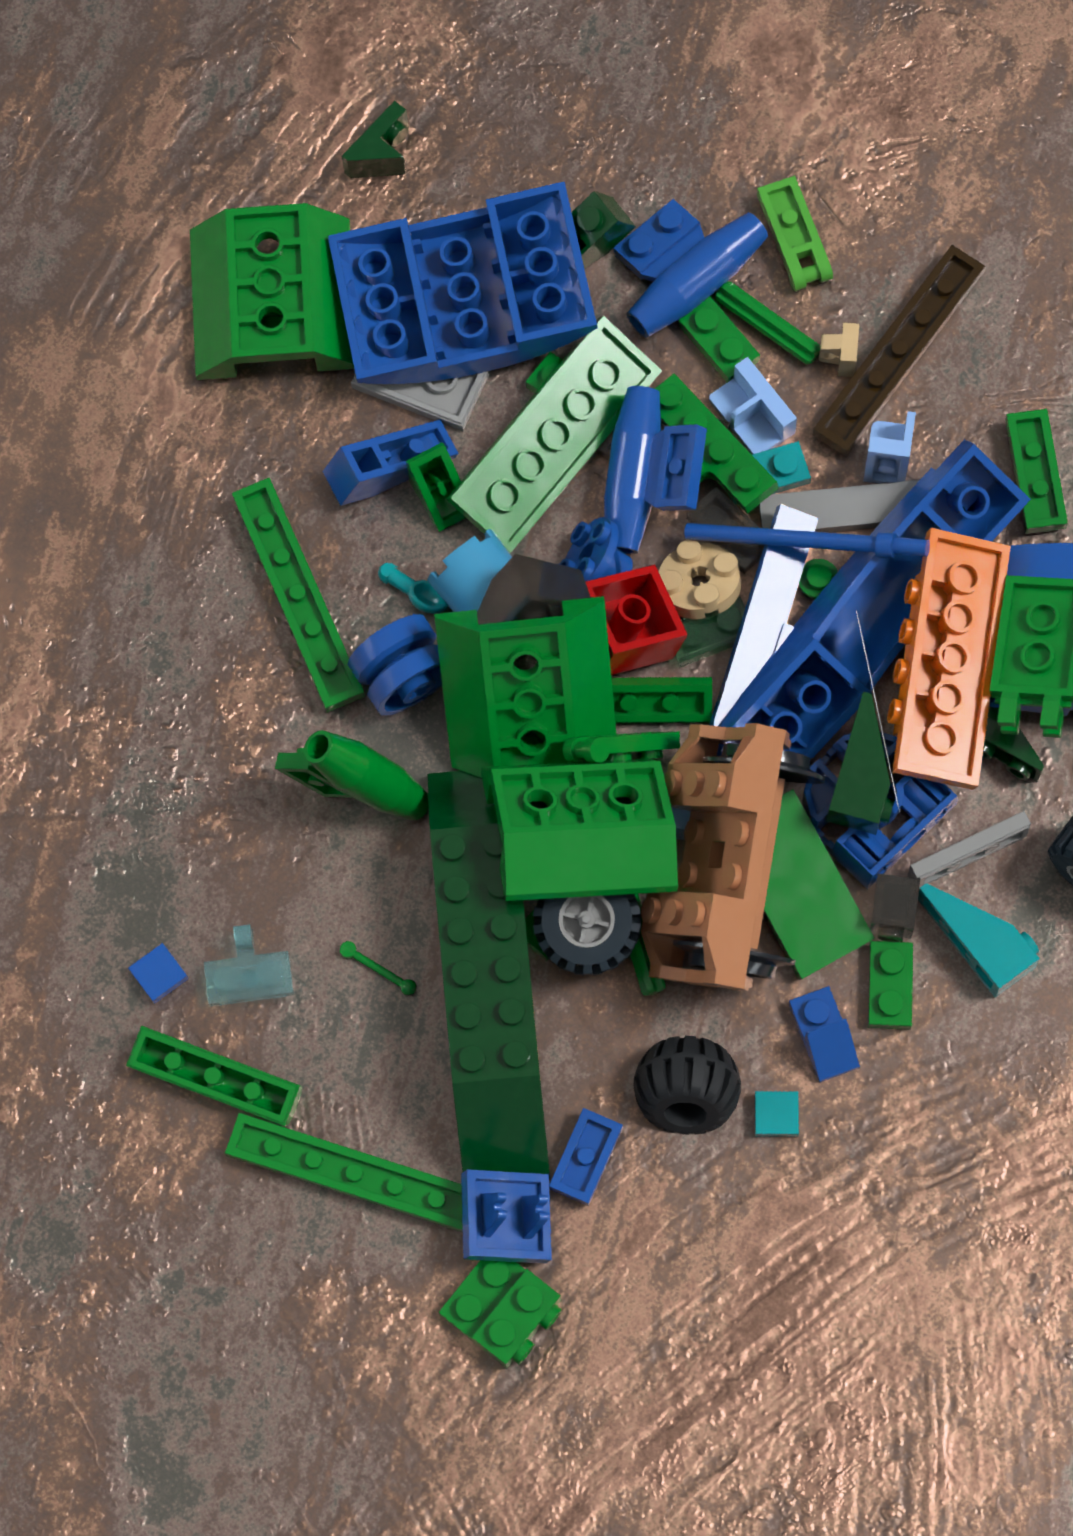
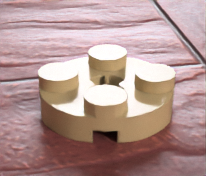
M696 540L681 542L677 546V550L665 558L658 571L678 615L688 619L706 618L705 613H710L717 609L719 614L726 611L734 604L741 591V580L736 556L723 547L711 543H699ZM696 576H706V579L709 580L704 584L700 582L699 586L692 585V578Z

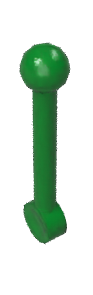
M346 941L341 944L340 953L344 959L354 958L398 985L404 995L409 996L416 992L417 985L415 981L411 979L404 980L357 951L353 942Z

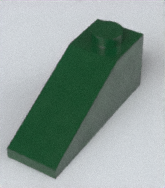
M863 691L829 807L827 821L876 835L880 822L889 823L895 799L887 797L890 780L872 693Z

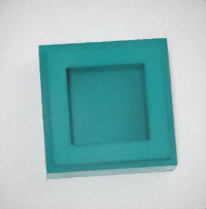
M755 1091V1137H798L799 1092Z

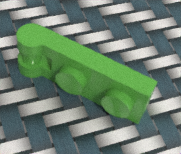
M792 176L757 188L758 200L787 270L793 291L805 289L807 283L819 280L820 283L832 280L833 272L796 177ZM811 256L814 264L802 268L799 259Z

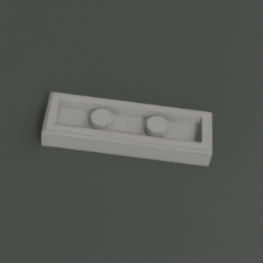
M1025 811L1020 812L911 864L908 878L914 889H919L926 883H932L1026 838L1031 822Z

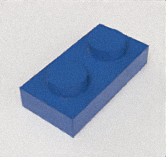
M583 1108L549 1184V1190L589 1206L621 1134L623 1124Z

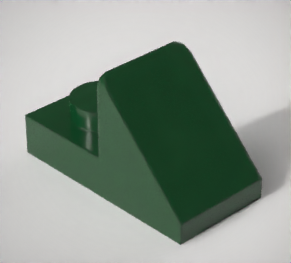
M394 100L341 156L344 174L349 178L403 175L406 173L404 157L393 148L398 146L408 133L407 110Z

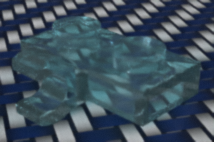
M250 924L233 927L237 958L204 962L208 1004L210 1007L294 995L289 951L255 955L253 929H251Z

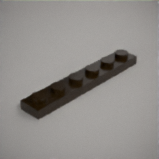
M951 245L813 428L812 435L846 457L983 275L985 265L954 245Z

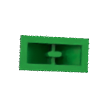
M443 442L406 461L409 482L439 532L466 518L446 500L461 480Z

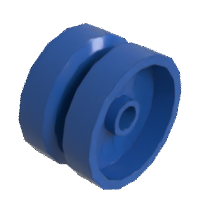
M423 614L406 616L386 625L361 643L349 658L348 666L361 685H370L367 696L381 716L402 712L420 703L442 687L438 645H434L437 635Z

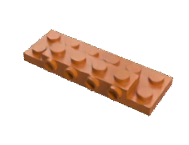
M930 528L925 536V539L929 540L930 543L929 554L927 557H922L921 571L915 576V579L908 581L904 594V602L911 604L909 619L905 618L899 630V643L906 644L904 659L899 658L893 672V682L900 684L898 699H892L887 714V722L894 724L893 736L897 737L892 773L974 790L979 785L991 696L989 690L1011 546Z

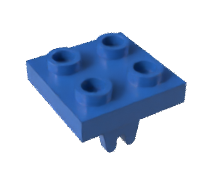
M468 1169L461 1173L464 1260L545 1264L552 1260L549 1174Z

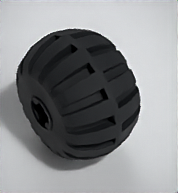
M687 1035L684 1038H680V1036L669 1037L667 1040H661L649 1048L638 1064L633 1083L636 1102L645 1118L657 1128L663 1127V1131L677 1132L684 1135H689L690 1133L695 1135L704 1134L706 1130L713 1131L721 1127L736 1109L741 1094L739 1070L727 1050L712 1040L703 1037L698 1039L696 1036Z

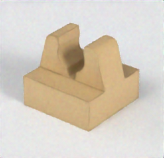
M843 323L842 334L821 335L819 361L839 365L838 376L853 377L855 374L859 324Z

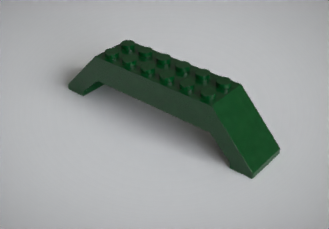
M463 771L429 773L427 777L430 839L452 1086L462 1172L468 1169L549 1174V1180H551L524 901L505 900L499 869L502 852L495 805L487 804L482 778Z

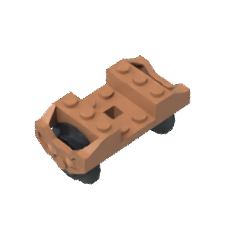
M745 723V727L690 724L688 738L669 762L668 770L664 775L671 807L691 811L689 821L684 830L686 843L683 861L678 869V891L647 893L641 908V918L643 920L641 934L651 964L649 977L706 987L748 991L749 988H752L753 981L749 977L775 979L777 968L795 965L796 960L750 950L758 949L785 781L807 784L825 783V776L809 769L810 757L787 751L790 750L791 746L790 734L787 730L758 723ZM719 744H724L722 754L717 756ZM685 951L689 953L688 965L703 968L705 971L682 968Z

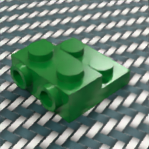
M480 1260L438 1313L508 1369L513 1361L520 1365L535 1346L531 1339L540 1327L547 1331L562 1312V1309L558 1306L562 1299L560 1294L531 1271L525 1270L516 1262Z

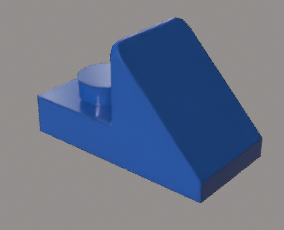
M829 986L789 1000L788 1005L819 1083L860 1068L847 1019H842Z

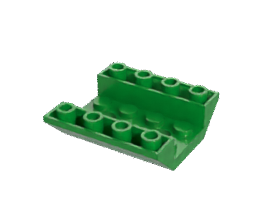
M307 203L224 209L190 229L196 380L237 377L236 364L310 358H315L318 371L354 369L328 240L329 235L350 231L349 218ZM265 239H273L279 243L277 250L269 254L260 252L257 246ZM268 313H278L283 317L282 322L274 328H267L260 323L263 316Z
M604 596L563 600V616L478 624L477 610L434 614L452 768L482 778L481 767L571 763L563 755V745L568 738L616 734ZM526 654L535 657L537 663L530 669L522 670L513 664L515 659ZM531 730L542 732L545 736L540 743L534 745L526 744L521 738L526 732Z
M633 759L627 761H604L602 763H551L481 767L487 804L495 805L502 841L499 869L506 901L677 892L676 824L661 761ZM628 797L633 803L622 804L615 800V798ZM542 801L548 807L540 809L532 806L530 803Z

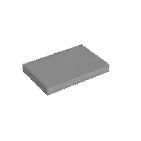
M491 371L440 381L408 384L358 383L355 374L351 387L432 420L441 419L443 424L463 431Z

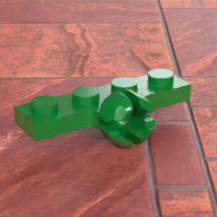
M675 373L655 388L660 392L661 423L664 426L697 424L707 428L700 482L710 478L717 481L747 514L779 489L777 481Z

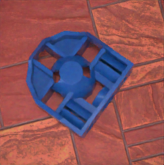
M880 732L885 761L888 767L889 763L887 759L882 732ZM850 733L842 736L832 745L822 759H818L811 765L810 770L825 776V783H806L802 804L826 850L868 890L957 805L958 796L946 784L905 775L898 783L893 780L898 805L893 782L890 781L887 797L895 799L888 824L895 819L901 808L911 819L903 824L890 840L880 831V829L888 824L880 822L876 835L849 828L834 844L821 831L829 823L827 821L829 807L838 780L826 766L836 757L843 762ZM883 733L891 764L894 761L897 737Z

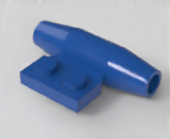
M672 199L613 248L615 257L641 280L653 281L626 313L633 328L641 336L648 338L692 312L724 283L734 277L768 238L764 225L755 215L747 212L704 237L700 222Z
M630 386L627 388L612 436L604 494V517L617 524L619 530L617 549L625 554L638 553L652 506L663 511L696 510L707 428L697 424L665 426L664 430L661 431L660 392L650 387Z

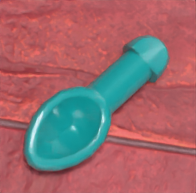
M384 563L379 567V579L387 585L389 583L408 595L412 605L418 610L431 614L443 613L447 610L448 605L428 581H415L399 571L398 566L392 563Z

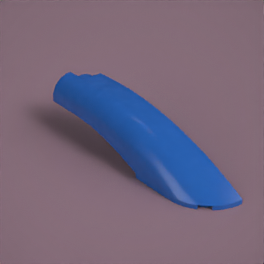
M964 439L936 470L930 468L869 536H877L878 532L896 533L898 538L925 539L926 532L930 528L993 541L1031 499L974 443ZM855 551L794 625V629L789 633L775 654L773 653L720 727H745V723H758L787 730L791 740L790 750L787 751L803 754L810 757L811 760L858 710L863 691L872 693L873 688L858 618L874 687L905 645L899 643L901 624L905 618L909 619L911 604L904 602L905 589L908 581L915 579V576L920 573L923 556L897 554L895 558L876 557L875 553ZM811 653L816 655L812 672L804 669L797 670L801 664L805 665L806 659ZM719 744L717 756L722 754L724 744Z

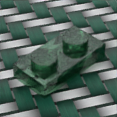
M740 596L730 608L720 614L717 609L713 612L705 613L706 618L681 619L688 636L675 656L680 668L734 646L745 610V605Z

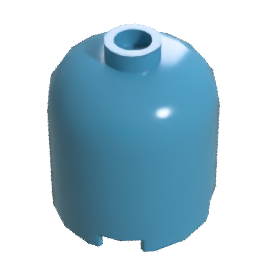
M492 529L485 531V539L482 542H479L474 536L449 554L443 560L447 568L440 575L434 571L428 576L427 581L453 612L477 610L478 624L526 619L522 612L530 604L533 595L532 585Z

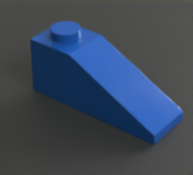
M440 419L342 446L324 468L323 473L340 506L374 497L409 480L406 461L441 442L445 444L451 460L456 458L459 453Z

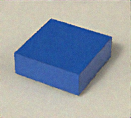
M163 943L128 968L154 1004L189 979Z

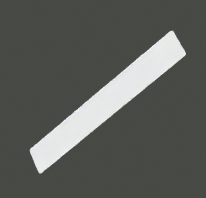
M858 618V623H859V627H860L861 637H862L863 646H864V651H865L866 660H867V665H868V669H869L871 684H872V688H873L874 698H875L876 707H877V712H878L879 721H880V726H881V730H882L884 745H885L886 754H887V759H888L889 768H890V773H891V777H892L894 792H895L896 801H897V805H898L896 790H895V786H894L893 776H892L891 767H890V762H889L888 753H887V748H886V744H885V739H884L883 729H882L881 720H880V715H879V711H878L877 701H876V697H875L874 687H873V683H872L870 668H869V664H868V659H867V654H866V650H865L864 640H863V636H862L861 626H860V622H859V618Z

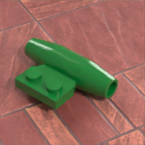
M320 730L313 733L307 739L304 748H297L296 753H278L275 764L276 770L323 797L355 798L376 811L412 821L422 818L429 809L428 793L403 767L360 741Z

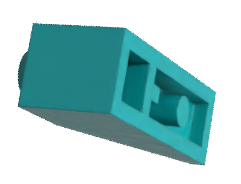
M926 883L919 888L916 899L995 998L1036 969L1040 960L1037 955L1039 948L1029 934L1026 932L1020 934L1014 925Z

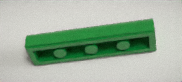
M145 1026L140 1027L126 1066L283 1126H288L292 1120L302 1093V1086Z

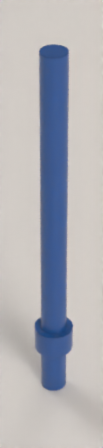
M687 523L684 530L685 539L870 552L875 553L876 557L895 558L897 554L927 557L930 550L929 540L898 538L896 533L878 532L877 536L697 523Z

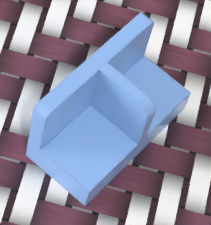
M748 357L734 366V378L709 395L711 405L751 455L773 449L795 434L796 416Z
M907 411L905 424L876 421L872 424L863 482L881 484L905 481L916 412Z

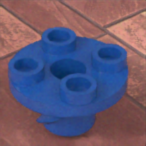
M599 517L589 524L582 521L574 528L570 537L572 545L566 558L559 563L554 573L555 580L560 582L566 591L575 595L581 582L633 570L632 558L617 549L619 539L617 524L606 517Z

